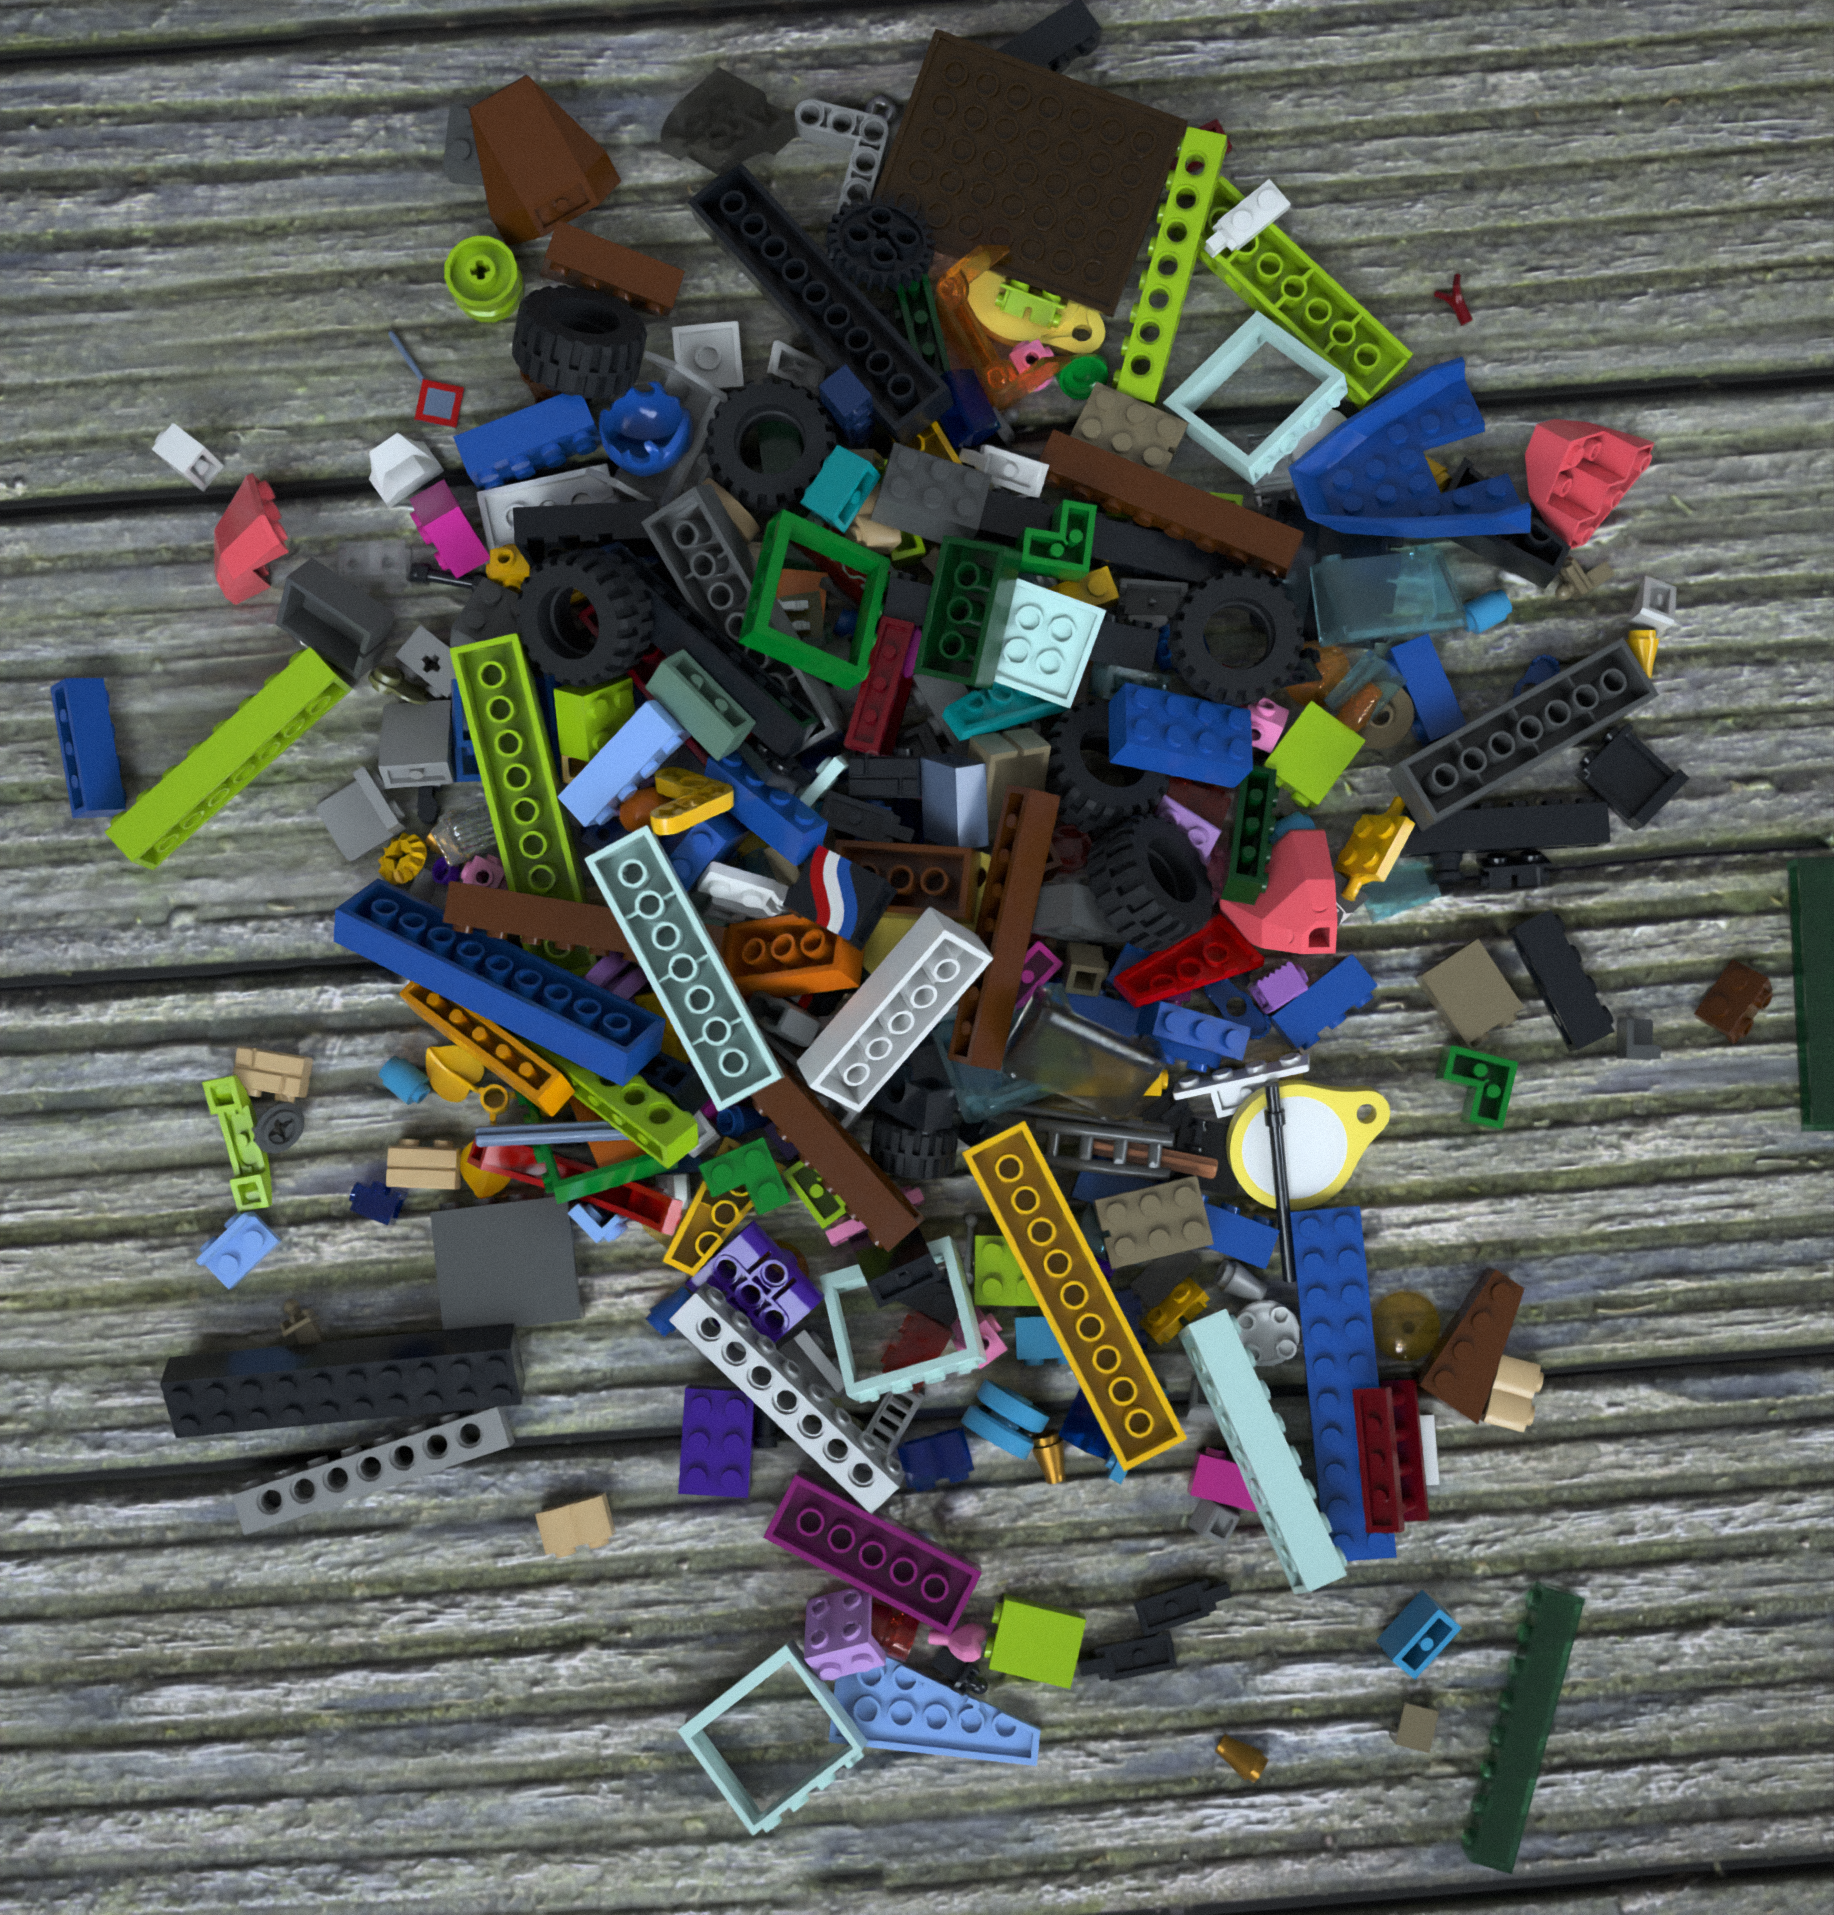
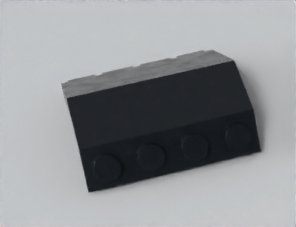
M1273 493L1272 503L1266 509V517L1304 532L1302 545L1286 579L1283 580L1277 577V579H1270L1269 581L1275 587L1281 584L1287 590L1284 594L1289 601L1294 599L1299 607L1295 612L1297 618L1302 617L1304 628L1301 631V636L1305 638L1304 645L1374 649L1375 643H1387L1391 619L1380 616V613H1392L1396 585L1385 583V581H1396L1398 579L1402 553L1391 551V548H1402L1404 537L1341 533L1307 519L1303 506L1295 504L1286 493ZM1257 570L1255 576L1259 577L1261 573ZM1249 613L1251 625L1261 634L1266 635L1261 623Z

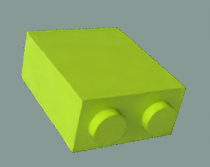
M1311 700L1261 767L1277 769L1275 787H1282L1291 794L1290 799L1303 809L1309 807L1313 810L1319 805L1366 740Z
M1003 1594L1002 1603L995 1602L991 1623L996 1624L994 1637L987 1636L983 1657L988 1658V1668L1071 1689L1086 1624L1085 1614Z

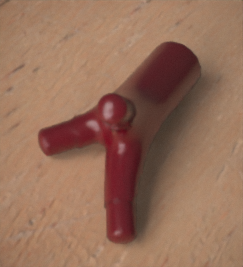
M1455 274L1452 292L1435 291L1434 297L1444 300L1452 307L1462 327L1472 322L1473 319L1462 295L1460 286L1461 275Z

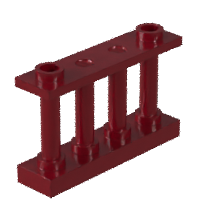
M881 616L877 630V640L868 660L870 671L867 678L862 681L844 741L845 748L858 751L856 756H859V751L879 756V753L880 756L882 754L893 755L897 735L899 734L910 697V688H912V678H905L903 671L915 634V623Z
M1416 1379L1381 1381V1387L1352 1389L1366 1533H1401L1405 1531L1404 1521L1430 1520Z

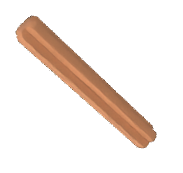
M1094 1138L1092 1155L1113 1159L1115 1140ZM1128 1142L1126 1162L1147 1165L1149 1145ZM1162 1148L1161 1167H1169L1171 1171L1214 1179L1218 1170V1160Z

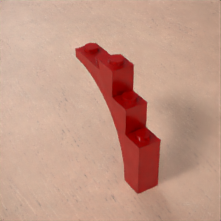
M474 1138L467 1163L480 1170L545 1188L541 1174L547 1172L544 1163L537 1164L532 1144L479 1147ZM552 1150L561 1180L599 1169L597 1164L567 1157ZM641 1179L577 1198L630 1218L660 1233L672 1236L681 1220L684 1203L663 1192V1188Z

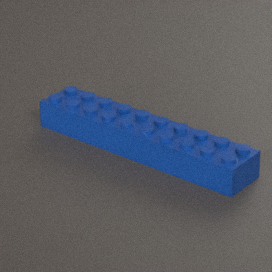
M379 878L335 909L334 942L622 1087L661 1051L665 1018L504 939L487 937V931L474 928L473 934L452 931L453 924L443 922L445 910Z
M1351 1205L1290 1211L1296 1291L1319 1513L1323 1512L1326 1515L1332 1532L1328 1534L1334 1547H1340L1346 1561L1397 1558L1394 1533H1366L1352 1389L1379 1387L1360 1206Z

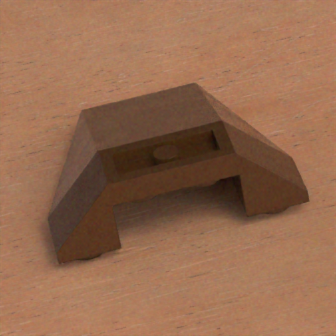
M527 74L468 107L489 215L507 246L542 238L554 231L557 220L568 223L598 206L621 182L607 152Z

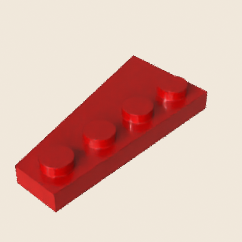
M1218 914L1208 920V923L1200 931L1166 950L1155 952L1115 976L1113 986L1134 1008H1138L1263 967L1265 958L1221 914Z

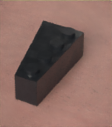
M1464 457L1455 470L1444 493L1490 479V477H1483L1473 468L1474 464ZM1532 517L1531 533L1445 537L1543 589L1556 577L1571 548L1538 518L1534 520Z
M655 501L513 507L514 541L531 569L551 556L585 547L588 549L600 548L618 541L637 558L656 555L659 553L641 522L660 509Z

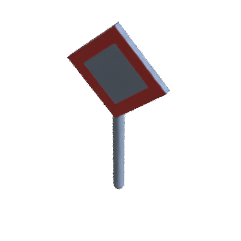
M390 330L388 332L389 337L421 382L414 420L457 429L465 388L427 380L395 332Z

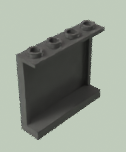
M541 1191L542 1198L529 1200L528 1193L508 1195L507 1203L495 1204L494 1197L473 1200L474 1207L461 1208L460 1202L439 1204L440 1211L430 1212L442 1330L513 1323L515 1327L578 1320L586 1317L584 1303L581 1304L572 1219L568 1214L570 1211L569 1201L557 1204L553 1192L547 1194L546 1191Z

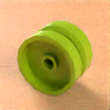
M472 236L460 241L450 251L445 262L444 278L456 304L468 317L479 322H498L508 318L519 308L524 297L525 281L512 251L502 241L490 236Z

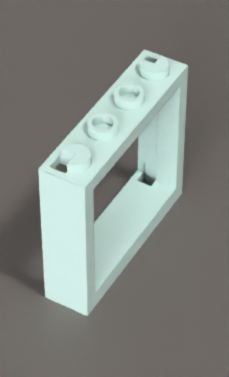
M1256 311L1163 402L1166 413L1188 422L1186 434L1254 486L1266 473L1270 474L1275 464L1285 454H1290L1296 448L1299 440L1309 431L1315 430L1321 423L1322 418L1332 408L1340 405V400L1348 393L1344 373L1259 311ZM1267 341L1323 383L1248 456L1193 414V412Z
M950 1236L926 1244L936 1264L944 1261L946 1263L967 1349L859 1381L839 1294L866 1286L867 1283L859 1264L819 1276L848 1397L860 1403L869 1400L874 1402L880 1399L879 1394L892 1391L893 1394L908 1392L913 1389V1384L923 1381L926 1384L938 1383L946 1379V1374L956 1371L959 1374L971 1373V1370L979 1368V1364L988 1362L958 1243Z
M793 1639L677 1730L752 1836L762 1828L767 1833L770 1829L777 1826L782 1821L780 1814L789 1807L793 1812L799 1809L810 1799L807 1793L816 1786L820 1791L827 1787L837 1778L834 1772L841 1766L845 1765L847 1769L854 1766L857 1761L864 1757L861 1751L868 1743L826 1683L819 1679L804 1660V1653ZM789 1661L849 1744L764 1811H761L705 1734L703 1728Z

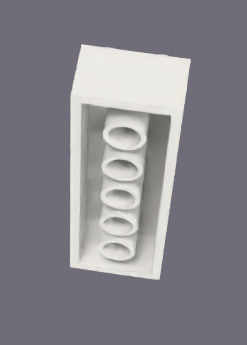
M929 906L796 1063L808 1086L860 1113L994 959L980 937Z

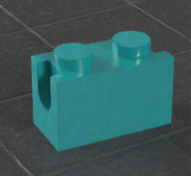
M837 445L832 454L825 459L823 467L814 482L805 490L804 497L800 503L805 508L811 510L810 514L813 517L845 533L881 475L868 460Z

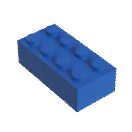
M564 393L453 436L466 471L479 491L504 486L505 482L515 478L517 480L530 478L538 469L546 466L549 468L560 466L567 461L566 458L578 453L581 456L588 455L596 451L597 446L602 444L600 433L585 398L581 395L569 396Z
M1126 682L1108 703L1110 763L1235 788L1253 770L1251 710L1219 704Z

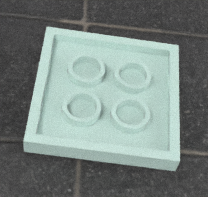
M1017 578L994 681L1071 708L1106 610Z

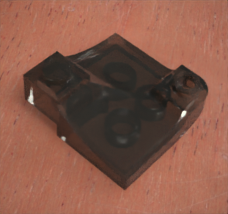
M718 67L673 108L663 124L660 137L667 154L679 161L686 156L723 177L737 165L755 155L764 152L772 155L777 154L796 136L791 115L768 103L764 91Z

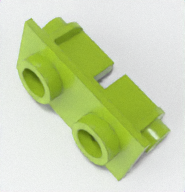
M1012 278L1010 284L1007 282L1000 284V287L1007 289L1005 294L999 292L995 302L996 306L1001 307L1000 311L1023 318L1026 307H1030L1032 311L1028 321L1048 329L1059 327L1062 315L1057 314L1058 308L1065 309L1067 307L1066 304L1060 302V296L1044 290L1041 295L1028 291L1030 285Z

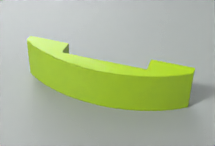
M236 1074L204 1080L202 1085L211 1115L218 1114L235 1175L229 1182L237 1211L243 1212L271 1206L272 1186L267 1152L261 1150L253 1141L255 1136L251 1128L257 1125L258 1121L247 1091Z

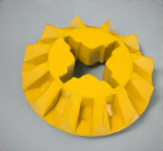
M404 832L400 838L392 837L391 845L388 848L382 847L385 854L378 859L381 865L378 872L386 881L395 885L404 884L412 880L421 871L426 861L427 848L424 841L415 834L409 835Z

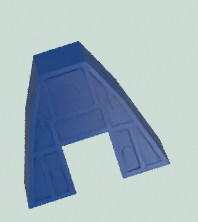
M1463 357L1431 366L1342 422L1288 467L1307 519L1341 533L1408 538L1531 533L1529 502L1521 504L1508 473L1441 494L1423 453L1425 450L1485 432V422L1465 380V361Z

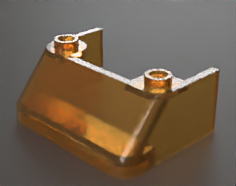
M980 244L940 277L937 283L935 306L940 326L983 404L989 410L996 407L998 411H1004L1005 408L1014 406L1072 361L1069 356L1042 357L1019 374L1012 362L999 358L970 306L967 297L969 295V284L1009 253L1010 249L1007 245Z

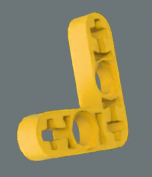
M666 767L657 770L654 773L656 791L675 800L659 806L650 812L651 830L658 835L676 834L731 809L735 805L733 787L727 783L679 767Z

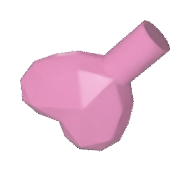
M977 1623L959 1626L952 1631L950 1636L937 1630H930L928 1643L948 1646L950 1652L959 1660L974 1662L981 1656L982 1649L980 1644L986 1639L987 1630L983 1625Z

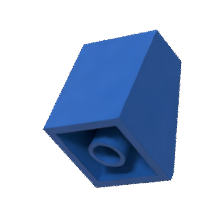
M725 811L679 833L662 835L661 845L687 892L697 887L698 879L710 862L715 861L725 865L752 831L728 811Z

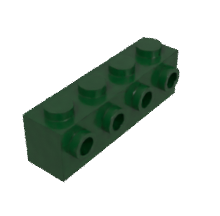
M922 274L921 282L918 283L912 280L909 289L902 283L899 284L898 292H895L897 303L892 304L896 324L902 323L905 335L901 336L952 390L953 376L928 274ZM887 285L888 292H894L891 286Z
M1253 765V770L1235 787L1220 899L1255 905L1259 893L1265 894L1269 873H1265L1264 870L1265 864L1270 862L1272 844H1268V838L1273 835L1276 816L1271 814L1272 807H1276L1279 796V788L1275 787L1277 769Z

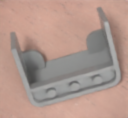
M645 351L643 357L666 371L661 385L669 396H679L680 406L690 410L694 425V437L691 448L676 465L652 476L639 477L624 471L620 467L614 478L590 467L587 468L585 473L636 501H655L659 509H661L694 486H699L706 478H711L713 473L705 449V438L708 437L707 425L709 419H715L716 417L714 409L719 402L726 404L728 398L725 392L681 364Z

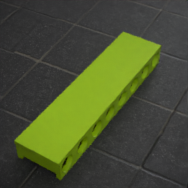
M1221 175L1218 178L1197 258L1255 312L1259 311L1344 373L1348 390L1345 397L1360 411L1368 407L1408 367V362L1413 353L1273 222L1239 250L1235 249L1231 252L1226 247L1212 258L1205 251L1204 247L1206 246L1205 242L1215 234L1212 230L1213 226L1220 218L1246 198ZM1174 228L1171 232L1179 241H1182L1187 234L1182 228Z

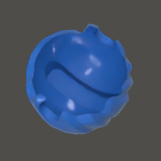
M658 381L647 383L654 388L648 392H640L631 386L622 398L611 403L610 411L603 409L599 417V432L607 455L621 469L639 477L652 476L676 465L691 448L694 437V425L690 410L680 406L679 396H669Z

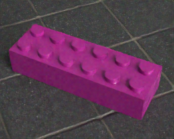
M800 1470L796 1471L763 1536L766 1540L948 1636L951 1635L982 1574L981 1566L876 1510L870 1514L857 1500Z

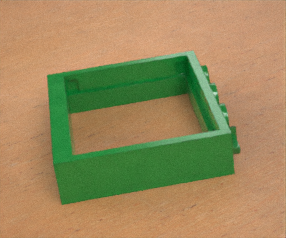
M782 509L767 522L738 643L848 691L859 682L864 681L870 671L868 659L870 651L877 640L875 628L884 609V604L881 601L883 592L890 581L888 569L891 559ZM789 539L867 575L848 662L768 627Z
M515 1090L519 1106L526 1104L528 1114L523 1115L525 1124L543 1123L539 1107ZM532 1144L537 1164L544 1163L547 1172L541 1174L546 1193L553 1192L557 1204L679 1168L678 1161L667 1169L652 1156L645 1154L561 1180L551 1145Z

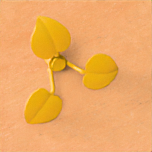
M458 1045L432 1046L427 1048L426 1071L434 1091L444 1100L454 1103L465 1100L470 1090L481 1094L480 1102L484 1110L490 1114V1125H497V1116L502 1115L508 1110L510 1100L517 1099L516 1094L513 1091L507 1093L502 1086L497 1084L488 1085L485 1088L477 1087L475 1084L480 1082L484 1076V1065ZM569 1100L559 1109V1111L555 1115H558L559 1113L563 1112L568 1107V1105L570 1104ZM539 1108L541 1116L551 1117ZM472 1141L461 1153L460 1171L464 1180L478 1199L489 1198L503 1190L512 1178L480 1170L467 1163L473 1144Z

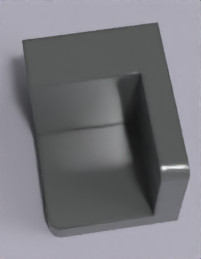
M1633 1017L1617 1019V1059H1661V1045H1653V1021L1651 1019H1633Z

